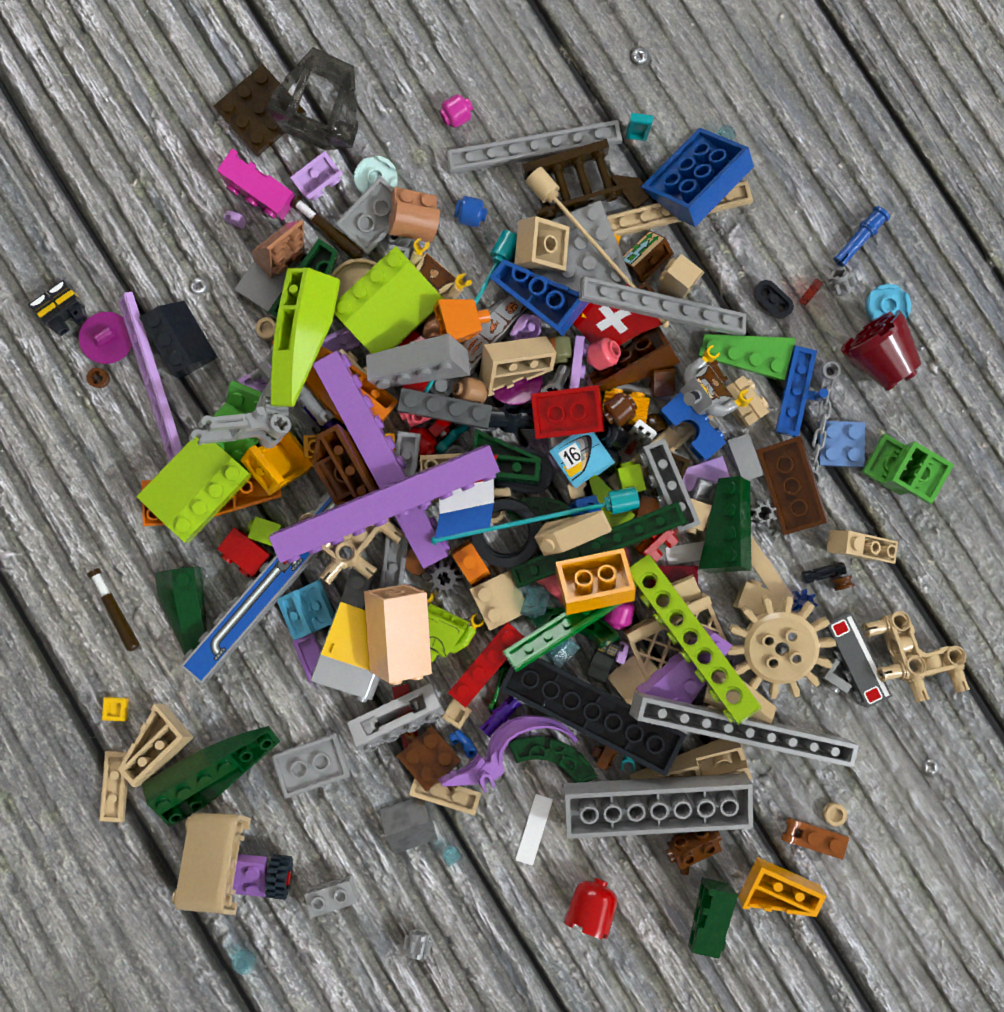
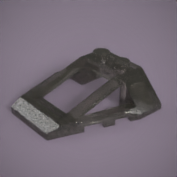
M312 47L294 70L274 89L267 108L268 113L283 132L323 150L352 148L358 131V121H356L357 103L355 102L354 93L356 90L354 66ZM310 72L340 85L327 125L297 112ZM299 77L293 96L291 98L286 94ZM345 99L346 122L339 119Z

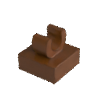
M594 746L590 754L599 758L596 766L603 770H609L618 752L608 746L605 749Z

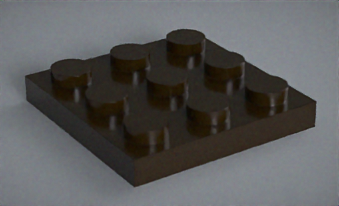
M263 64L213 105L215 110L257 157L307 115L301 105Z

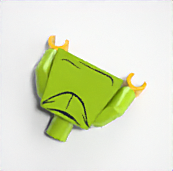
M431 593V597L427 600V604H429L427 607L431 662L435 661L437 654L447 657L449 653H456L467 647L476 634L475 629L484 624V618L479 625L475 624L473 619L477 614H474L470 618L471 625L467 626L468 621L431 604L434 599L433 593Z

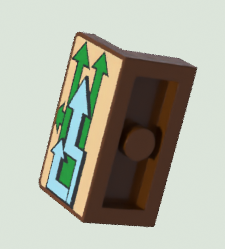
M649 231L623 255L626 266L632 270L637 281L643 283L674 252L665 237Z

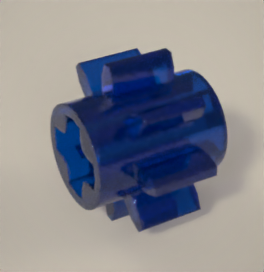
M802 589L801 594L797 591H792L794 595L792 611L799 612L802 605L799 604V600L810 601L814 607L818 606L813 600L816 595H807V589Z

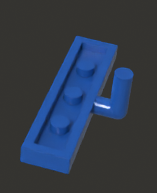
M800 346L793 347L774 433L798 437L806 400L820 401L828 396V390L825 388L818 392L809 390L817 350Z

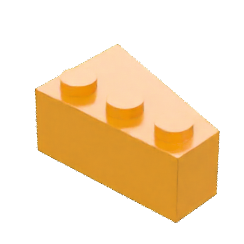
M757 857L738 899L742 909L759 908L768 912L776 910L785 911L787 914L817 917L827 896L821 885Z

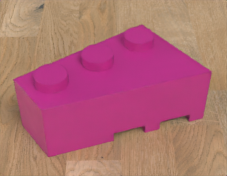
M232 148L217 169L227 185L226 189L235 196L240 194L245 197L244 200L252 207L256 208L258 205L264 209L263 213L271 219L276 217L282 221L291 209L290 203L295 197L294 193L270 175L266 176L255 169L256 165L251 161L247 164L241 160L238 152Z

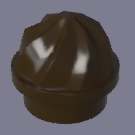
M649 414L647 416L646 424L655 430L657 434L667 429L665 425L666 420L660 414Z

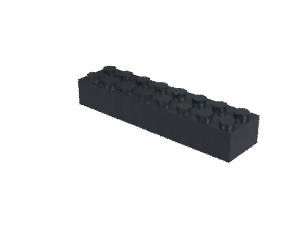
M540 657L517 672L511 666L499 689L665 777L687 736L686 733L679 729L637 721L629 714L631 708L629 703Z

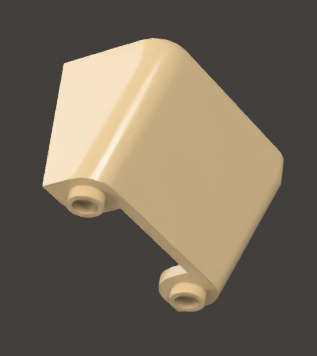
M192 813L187 818L185 823L187 833L177 890L174 891L172 896V903L175 904L177 910L236 915L237 903L232 902L231 895L236 893V890H233L237 858L240 841H244L245 837L241 833L243 830H249L251 818L238 814Z

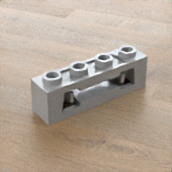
M429 683L347 722L356 747L362 753L372 752L378 748V745L384 742H393L399 738V735L405 732H414L420 728V725L426 722L437 721L441 718V715L445 714L436 689ZM414 707H415L416 710H418V712H416V713H414V712L412 711V712H410V713H408V714H406V715H404V716H402V717H400V718H398V719H396V720H393V721H391V722H389V723H387V724H385V725H383V726H381V727H379V728H378V726L375 725V724H377V723H380V724L382 725V724H384V723H386V722H388V721H390V720H392V719H395V718H397V717H399V716H401V715H403V714H405V713H407V712L413 710Z

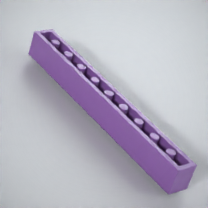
M335 351L313 363L317 374L379 488L408 477L404 470L407 468L406 463L401 455L397 457L393 450L396 447L390 435H385L382 429L385 425L379 415L375 416L371 409L374 407L372 400L368 394L364 396L360 389L363 386L357 374L353 375L349 368L352 364L345 353L342 355L341 352ZM416 506L409 509V514L400 518L396 517L424 569L447 557L450 554L448 550L451 547L448 541L438 542L436 545L431 543V538L436 536L438 523L434 516L430 518L426 511L429 508L428 506L422 509H418Z
M486 444L270 534L269 539L279 562L287 561V564L299 560L301 558L300 555L309 552V555L322 550V545L331 543V545L338 544L344 541V536L351 533L353 536L360 535L366 531L365 528L373 524L375 527L384 525L388 522L387 518L395 515L397 518L403 517L410 513L409 509L417 506L418 509H422L431 505V500L439 497L440 500L451 497L453 495L452 491L460 488L462 491L468 490L475 486L474 482L481 479L483 482L496 478V473L500 472L490 446Z

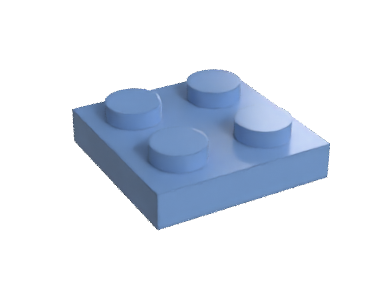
M826 421L824 430L827 436L825 445L818 454L819 466L864 467L865 422ZM818 432V444L821 446L823 434L819 435Z

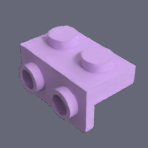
M323 151L289 178L306 200L311 198L314 201L323 194L322 189L327 185L333 187L341 181L339 176L343 172L337 168L327 152Z

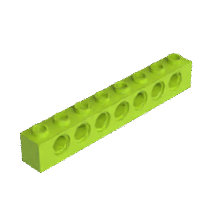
M648 554L629 567L635 588L638 587L642 593L639 597L647 608L652 606L656 613L653 616L659 625L665 624L669 632L666 634L674 645L678 643L683 651L680 654L688 664L692 662L697 668L694 673L701 683L706 681L711 689L708 692L716 703L720 701L726 708L722 712L729 722L735 721L739 725L761 710L762 706L652 557ZM653 579L656 581V585L650 589L645 588V581ZM662 597L670 600L669 604L665 607L657 605L658 600ZM674 616H681L683 622L681 625L674 626L671 624V619ZM689 634L697 637V641L693 645H688L684 642L685 637ZM707 653L711 656V661L707 664H701L698 661L699 655ZM717 672H721L726 676L725 681L721 684L712 681V676ZM729 692H737L740 695V700L732 704L726 700V696Z

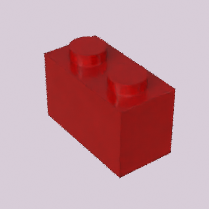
M235 527L217 548L222 553L220 555L221 558L230 564L232 562L236 563L239 566L238 571L248 578L250 576L258 577L260 574L259 569L265 562H270L274 557L256 541L248 538V535L242 530Z

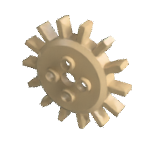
M785 593L782 609H773L771 600L767 595L762 596V605L765 608V612L756 616L750 608L746 606L742 608L745 617L751 621L747 629L739 625H730L729 629L734 635L743 637V644L732 645L727 653L728 655L744 654L746 660L733 668L738 675L752 669L755 675L750 679L748 685L754 690L759 687L764 679L770 682L768 690L771 699H776L779 693V684L789 683V690L796 698L800 696V689L796 683L797 680L806 677L810 684L816 687L820 685L817 676L811 672L815 664L824 668H832L833 664L828 658L819 656V648L836 646V641L831 637L818 638L816 632L826 628L830 622L826 617L819 618L813 623L808 622L807 617L814 609V605L810 601H807L797 613L791 610L793 605L791 594ZM790 633H796L794 639H788ZM767 637L773 638L770 644L765 643ZM784 642L788 644L787 651L782 654L775 651L776 645ZM794 655H800L798 661L792 660ZM772 659L777 660L774 666L769 665V661Z

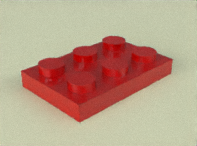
M599 385L531 394L536 439L604 431Z

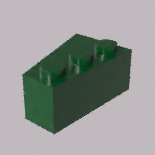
M475 428L473 449L488 444L493 455H498L496 463L500 472L496 473L494 480L539 485L541 458Z
M702 877L688 943L692 953L719 959L721 952H724L725 938L738 898V894L729 883Z

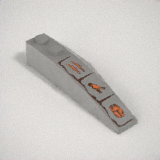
M511 295L506 296L488 309L491 320L489 323L481 324L482 331L476 337L460 343L468 350L469 377L481 365L484 344L501 342L518 318L528 310ZM462 377L435 380L428 393L453 398V385Z

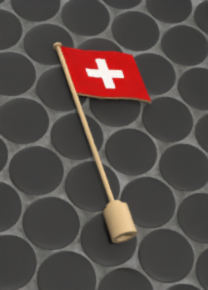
M542 167L533 171L525 181L530 189L543 203L554 201L627 283L624 286L636 288L558 200V190L560 187ZM589 303L573 324L590 344L602 338H609L616 341L620 346L642 332L661 325L663 328L668 327L669 321Z

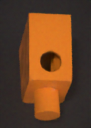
M441 299L433 307L440 335L449 333L459 343L476 337L482 331L481 324L489 323L491 320L489 310L477 311L475 301L472 299Z
M470 540L450 551L472 587L492 576Z

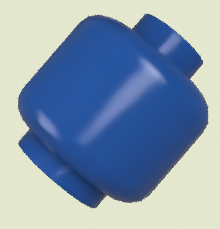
M463 196L461 200H457L454 218H457V222L460 225L476 228L481 221L485 222L487 208H483L484 203L481 199Z

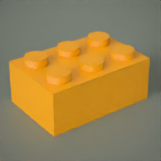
M624 548L556 562V576L566 615L632 602L635 599L636 588Z

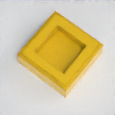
M104 697L102 720L127 721L129 698Z

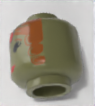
M558 332L549 334L548 340L557 352L554 366L568 364L569 360L573 358L571 338L564 335L561 336Z

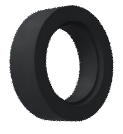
M509 497L494 499L492 515L499 511H512L523 519L536 517L532 509L518 499ZM538 521L527 523V540L520 549L512 553H499L490 548L485 541L483 533L472 535V542L477 553L486 562L498 567L517 566L528 560L535 552L538 543L534 537L540 530Z

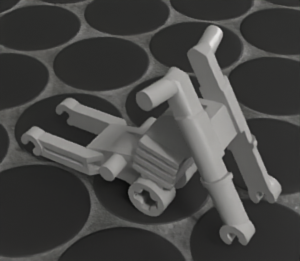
M273 345L271 346L269 354L265 357L266 361L270 364L271 367ZM261 363L258 369L250 374L252 381H257L262 377L267 382L266 387L260 394L255 411L247 414L217 417L204 416L199 422V427L202 428L207 423L209 424L208 430L196 429L192 431L189 441H193L195 437H198V445L256 437L263 447L274 448L291 429V422L288 419L289 413H292L303 426L305 435H317L321 429L302 408L300 402L296 401L294 407H273L271 405L272 369L268 364ZM303 386L298 400L306 406L317 422L323 426L333 418V415L330 411L324 410L311 395V391H308ZM266 433H268L270 436L274 437V439L271 440V437L266 436Z

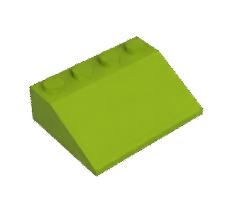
M395 246L336 301L334 314L366 349L373 354L396 348L434 313V305L438 300L444 298L399 248Z
M195 437L193 441H189L136 496L185 543H190L252 477L218 444L198 445V437Z

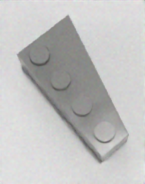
M449 333L366 355L367 381L379 389L470 376L468 350Z

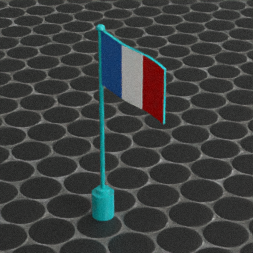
M481 479L474 482L475 486L468 490L462 491L460 488L452 491L453 495L443 500L439 498L438 525L436 536L431 538V543L436 545V543L602 507H605L606 511H610L612 515L640 508L639 497L636 488L630 487L607 492V497L603 498L604 503L490 526L494 505V479L483 482Z

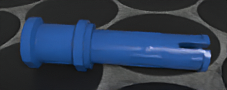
M875 206L872 209L871 215L860 223L859 230L833 260L835 262L839 261L837 264L845 267L847 262L868 238L876 235L879 227L890 219L889 213L884 208Z

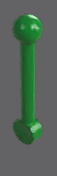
M502 664L499 668L500 674L492 701L489 704V710L491 711L497 706L496 701L504 673L508 670L505 664Z

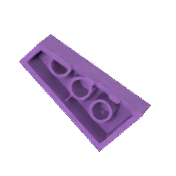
M706 627L705 631L725 656L732 645ZM695 636V637H694L689 643H687V644H688V645H693V644H695L696 641H697V637ZM679 652L677 655L672 656L668 660L669 662L660 670H656L650 679L644 684L641 683L636 688L641 693L691 704L706 681L701 683L694 673L697 668L692 662L688 664ZM702 653L699 655L698 661L701 664H707L711 661V656L707 653Z

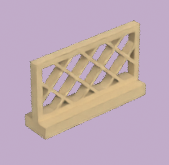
M702 592V597L686 603L696 618L699 612L707 609L710 615L706 625L700 624L705 628L716 631L720 637L726 640L711 606L712 602L709 595ZM654 616L622 630L646 681L652 677V674L649 675L645 668L648 658L658 661L657 669L660 670L663 663H668L665 661L669 649L677 652L683 650L682 648L678 649L670 646L672 641L669 637L666 644L656 641L659 631L669 630L665 624L660 626ZM674 616L671 619V624L678 626V623L683 621V618L681 616ZM689 634L685 637L684 642L687 644L689 639L692 640L694 637ZM642 639L650 641L646 654L637 650L636 642ZM654 643L665 647L660 659L650 655ZM640 655L645 657L644 661H642Z

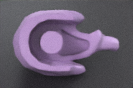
M526 313L521 315L511 331L512 341L539 337L542 323L533 314Z

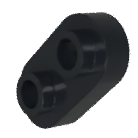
M760 281L754 288L753 295L756 301L775 318L784 319L792 313L794 308L793 301L772 281ZM761 290L767 291L768 295L763 296ZM777 305L783 306L784 311H779Z

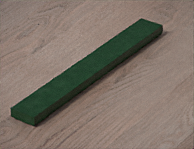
M677 501L611 527V532L565 552L547 556L540 555L520 565L510 567L517 588H521L556 574V562L621 549L688 522L680 502Z

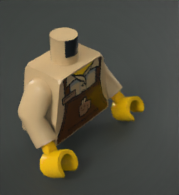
M422 238L415 240V250L410 258L411 263L444 299H457L462 293L463 287L470 286L472 280H467L464 284L463 277L466 273L455 277L427 252L423 254L430 247L429 242H426L424 248L420 246Z

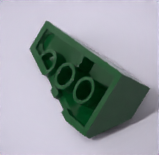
M201 567L171 569L155 573L157 596L184 655L190 649L195 650L200 644L198 642L199 638L208 631Z

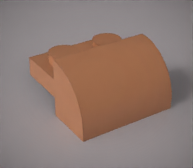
M394 187L392 191V211L389 215V235L414 240L422 238L421 241L432 243L440 218V210L437 209V196Z

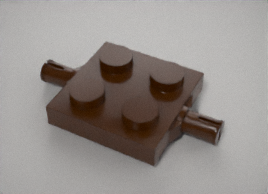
M433 726L418 736L413 732L403 733V736L409 743L397 755V758L426 792L440 783L438 779L441 776L443 777V775L450 773L462 762ZM446 786L450 792L454 791L452 786Z

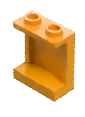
M290 430L274 448H265L263 446L258 448L254 445L247 450L240 460L268 495L304 476L313 466V459L304 458V447Z

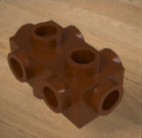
M718 830L688 832L684 835L676 834L671 838V841L667 842L669 849L666 850V853L671 863L676 862L680 873L688 875L691 865L722 851L719 844L722 838Z

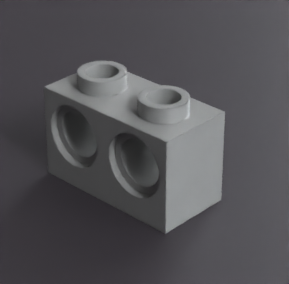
M353 874L310 887L304 895L311 918L356 904L359 898Z

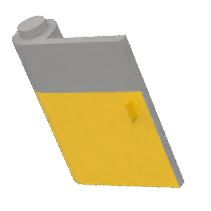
M340 601L310 681L353 694L354 699L366 703L367 699H373L380 680L378 676L370 672L366 612L364 609Z

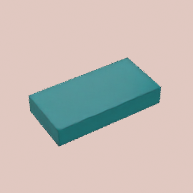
M631 113L625 138L647 141L654 115Z

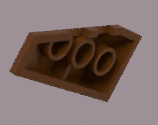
M658 326L635 336L627 346H620L621 355L616 365L604 370L595 369L585 379L588 386L599 385L601 392L649 378L654 370L671 369L680 361Z

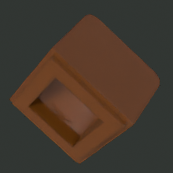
M674 368L653 371L649 389L654 398L674 395Z

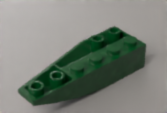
M266 726L208 746L144 782L142 788L146 804L168 826L172 827L215 800L280 742V739L270 726Z

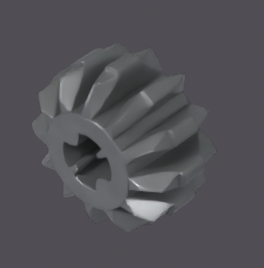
M439 560V569L435 564H432L431 567L435 572H426L427 575L433 576V579H428L425 583H434L429 591L433 592L438 588L437 597H440L442 590H445V597L449 598V589L454 594H457L458 591L453 586H463V583L456 581V578H463L464 575H455V572L460 567L457 565L451 570L450 568L453 563L451 560L448 561L447 567H444L443 560ZM447 572L448 578L451 581L449 584L446 582V585H441V580L438 579L439 575H444L443 573Z

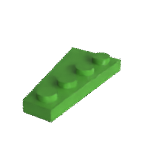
M705 334L698 357L702 358L703 352L708 347L714 346L709 352L712 356L720 352V355L715 359L720 364L778 381H784L796 338Z

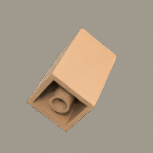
M408 584L364 591L370 672L390 685L401 684L403 680L407 679L420 680L423 679V676L432 674L427 592Z

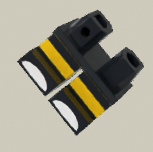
M65 280L60 281L47 290L48 294L43 293L28 304L41 318L43 324L60 336H63L70 330L65 323L69 318H72L77 324L87 319L83 310L85 305L73 287Z

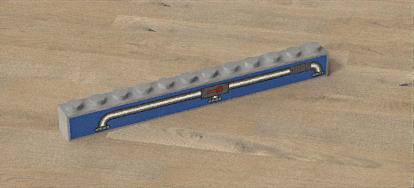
M326 492L319 500L320 506L316 510L312 509L309 513L317 515L338 505L333 502L329 493ZM320 551L309 555V552L300 555L301 558L289 564H287V561L280 563L277 555L271 562H265L259 569L261 574L255 580L252 578L245 585L244 589L246 591L242 596H236L231 601L229 611L225 615L222 613L213 623L215 627L210 633L206 631L199 638L198 642L200 644L195 650L190 649L183 657L184 663L181 667L199 683H207Z

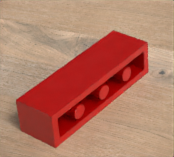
M507 622L452 686L448 694L466 708L505 662L506 657L503 655V651L525 636Z

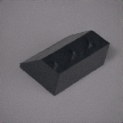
M185 301L157 306L139 317L170 372L179 380L218 358Z

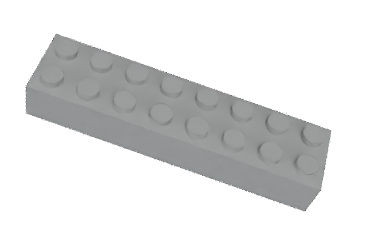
M746 773L563 783L567 839L753 828V784Z

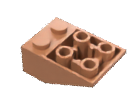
M302 220L285 224L252 251L253 261L271 279L276 275H282L287 270L288 265L293 261H299L303 257L304 222Z

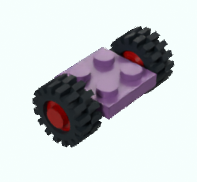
M238 854L233 890H236L235 894L266 896V898L285 900L289 893L292 878V856L273 854L267 871V857Z

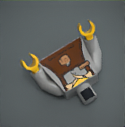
M710 346L703 352L702 358L699 357L685 370L683 379L685 385L681 388V392L684 395L685 404L692 406L697 414H708L720 418L738 409L737 406L747 407L753 397L748 400L744 399L743 396L748 393V390L745 389L740 392L736 400H733V395L711 366L706 364L707 362H713L720 355L719 352L717 355L712 356L709 350L714 346Z

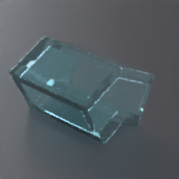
M530 585L520 614L531 618L545 614L551 594L543 585L538 587Z
M569 638L546 654L561 668L580 647Z

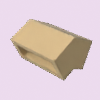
M571 482L568 484L566 492L569 502L582 499L585 496L583 489L587 485L586 482L577 488L573 487Z

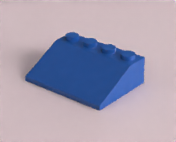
M699 128L641 188L676 218L696 227L754 168L749 147Z

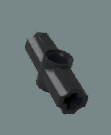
M505 404L503 408L492 407L488 427L500 428V430L506 433H515L518 429H535L533 409H522L518 405Z

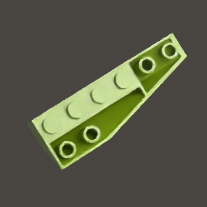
M287 268L273 344L271 371V405L273 407H294L332 324L340 286L338 278L310 268Z

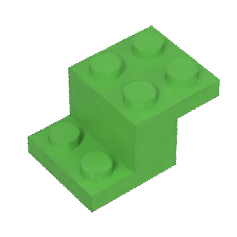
M233 380L229 384L226 403L213 417L247 414L255 411L261 392ZM251 437L216 444L241 466L245 467L240 460L247 450L257 445L259 441L258 438Z
M883 434L861 473L898 495L910 493L927 504H933L955 464L915 441L904 445L889 435Z

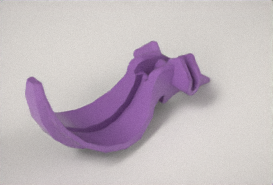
M536 714L523 715L506 721L494 731L490 738L485 758H481L479 754H476L467 766L450 771V773L443 775V777L441 776L438 780L443 787L480 784L483 792L486 793L485 784L489 782L492 788H495L494 780L501 777L504 773L502 763L503 751L510 740L519 734L534 729L549 728L566 733L574 743L578 740L574 733L555 719Z

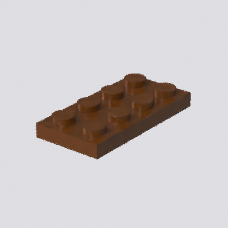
M794 437L756 450L774 507L777 508L775 511L783 536L828 523L826 511L802 437Z

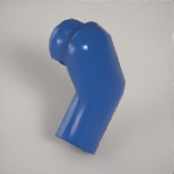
M454 730L455 732L448 735L452 745L460 742L468 758L476 756L477 750L472 740L461 730Z

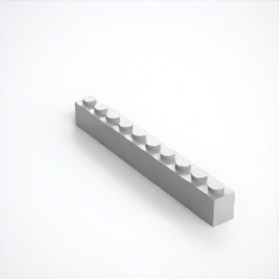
M636 691L634 692L629 712L637 721L848 767H854L859 747L858 744L846 738L775 722L770 724L751 717L737 725L735 721L730 723L721 710Z

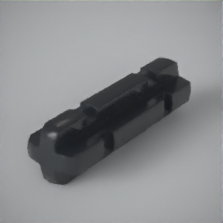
M840 562L833 564V566L828 565L813 569V571L802 572L801 577L803 582L808 584L815 580L820 581L835 577V575L846 574L847 570L845 564Z

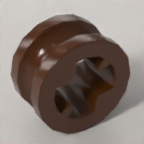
M92 368L87 373V382L90 386L102 389L109 384L110 376L107 371L101 368ZM100 372V376H102L103 379L102 381H98L97 384V381L94 380V376H98V373Z
M852 575L832 579V583L836 584L834 590L838 591L854 587L855 584L851 582Z

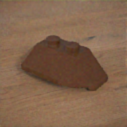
M336 424L317 434L312 465L336 505H341L379 489L352 436L339 424Z

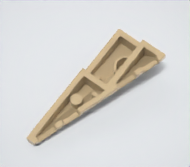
M718 739L676 756L666 777L648 767L630 774L631 780L746 773L751 780L752 776L742 743Z

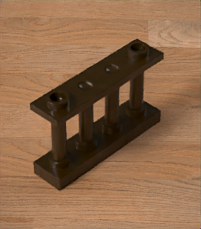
M607 139L522 164L524 180L539 167H542L547 173L551 172V174H554L557 185L560 187L559 192L563 201L561 203L568 211L588 206L600 200L601 202L605 200L606 202L615 201L621 196L623 190L622 184L613 186L604 160L609 151ZM590 160L596 161L604 185L603 190L594 193L591 191L583 166L585 162ZM570 166L576 170L584 195L574 199L570 197L562 172L564 168ZM539 199L542 208L537 210V217L552 220L556 215L564 213L557 204L550 206L548 201L543 203Z

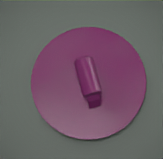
M113 312L94 314L83 323L80 329V347L83 353L94 362L101 364L118 362L132 348L124 319L119 314Z
M540 375L528 381L524 378L513 383L514 386L509 389L505 386L495 390L493 397L509 405L527 403L531 401V394L541 391L543 384L542 376Z

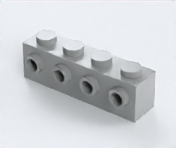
M665 438L644 446L640 450L639 459L642 466L648 468L650 473L648 480L651 487L656 488L659 496L656 498L659 507L662 508L679 501L688 522L670 531L674 530V533L677 534L700 525V520Z

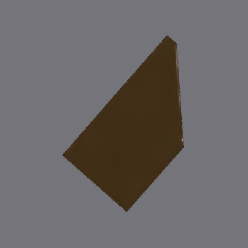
M612 175L610 177L615 186L622 184L623 190L621 194L633 209L639 208L652 198L641 188L644 183L640 178Z

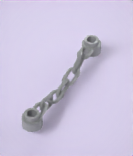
M834 361L825 363L820 370L822 376L821 389L824 388L825 380H831L830 388L829 386L825 387L828 390V396L819 403L818 416L821 420L819 429L814 433L812 441L814 451L812 458L809 459L812 465L816 463L815 470L812 471L817 486L821 482L817 458L819 451L825 445L827 433L824 429L826 420L830 417L831 413L829 392L832 391L834 380L841 372L839 364ZM827 368L832 370V375L826 373ZM828 404L827 415L826 413L821 414L822 405L826 406ZM818 432L819 435L823 434L821 446L816 444Z

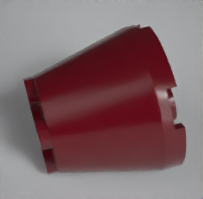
M900 310L896 311L894 315L890 311L862 327L863 330L855 336V339L849 338L841 347V352L844 356L883 387L885 391L894 388L897 382L902 379L907 381L917 374L915 369L921 365V359L907 320Z

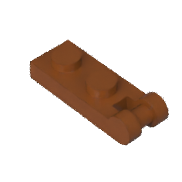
M787 817V829L782 834L781 840L843 860L849 841L848 836ZM796 829H801L799 837L794 836Z

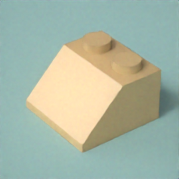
M537 216L518 220L515 264L531 270L566 271L570 227Z
M511 570L470 589L489 631L530 611L520 588L516 586Z

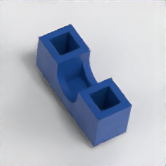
M680 392L658 414L666 420L671 429H674L683 422L689 423L695 428V439L687 447L703 463L726 444L724 441L725 436L718 428L714 429L708 423L710 420L706 414L699 415L692 406L686 405L683 399L684 395Z

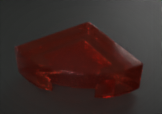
M818 278L814 279L807 291L799 299V302L806 306L818 292L823 282Z

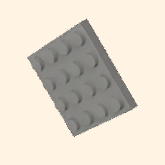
M601 200L571 212L573 217L632 282ZM566 215L551 220L570 227L566 271L532 270L533 273L544 276L558 284L565 285L577 292L580 290V279L583 276L627 285Z

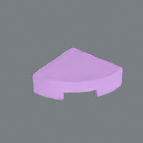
M226 211L223 217L225 222L244 229L247 223L241 214L233 211Z
M621 639L614 661L624 664L629 643Z

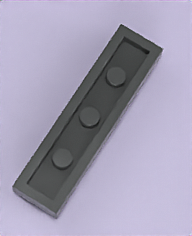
M402 388L397 411L488 430L492 406Z

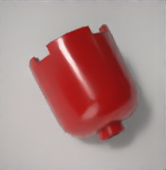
M595 878L594 882L583 881L579 883L574 891L563 923L573 928V925L582 927V933L599 939H608L618 902L614 891L607 887L608 882Z

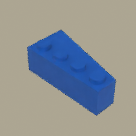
M504 259L490 276L495 284L561 336L567 332L589 304L579 300V292Z

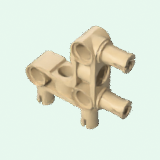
M303 514L300 517L299 522L314 516V514ZM387 518L388 522L379 527H375L374 524L365 528L366 531L360 535L353 536L351 533L344 536V541L338 544L331 545V543L322 545V551L331 557V561L318 577L322 580L326 578L325 582L330 585L342 569L354 568L369 580L372 577L371 573L374 574L377 568L362 558L361 553L378 532H383L396 544L404 537V532L390 521L391 518ZM342 548L351 549L352 556L349 559H343L339 556Z
M897 611L893 614L882 616L878 621L862 624V631L868 630L863 633L865 637L879 634L884 635L893 665L877 668V675L886 673L883 676H879V680L885 682L899 678L906 681V683H909L915 703L930 699L923 679L939 673L946 672V674H949L955 693L970 690L963 671L965 669L964 663L966 662L965 651L959 646H946L930 653L922 652L914 636L915 629L905 612Z

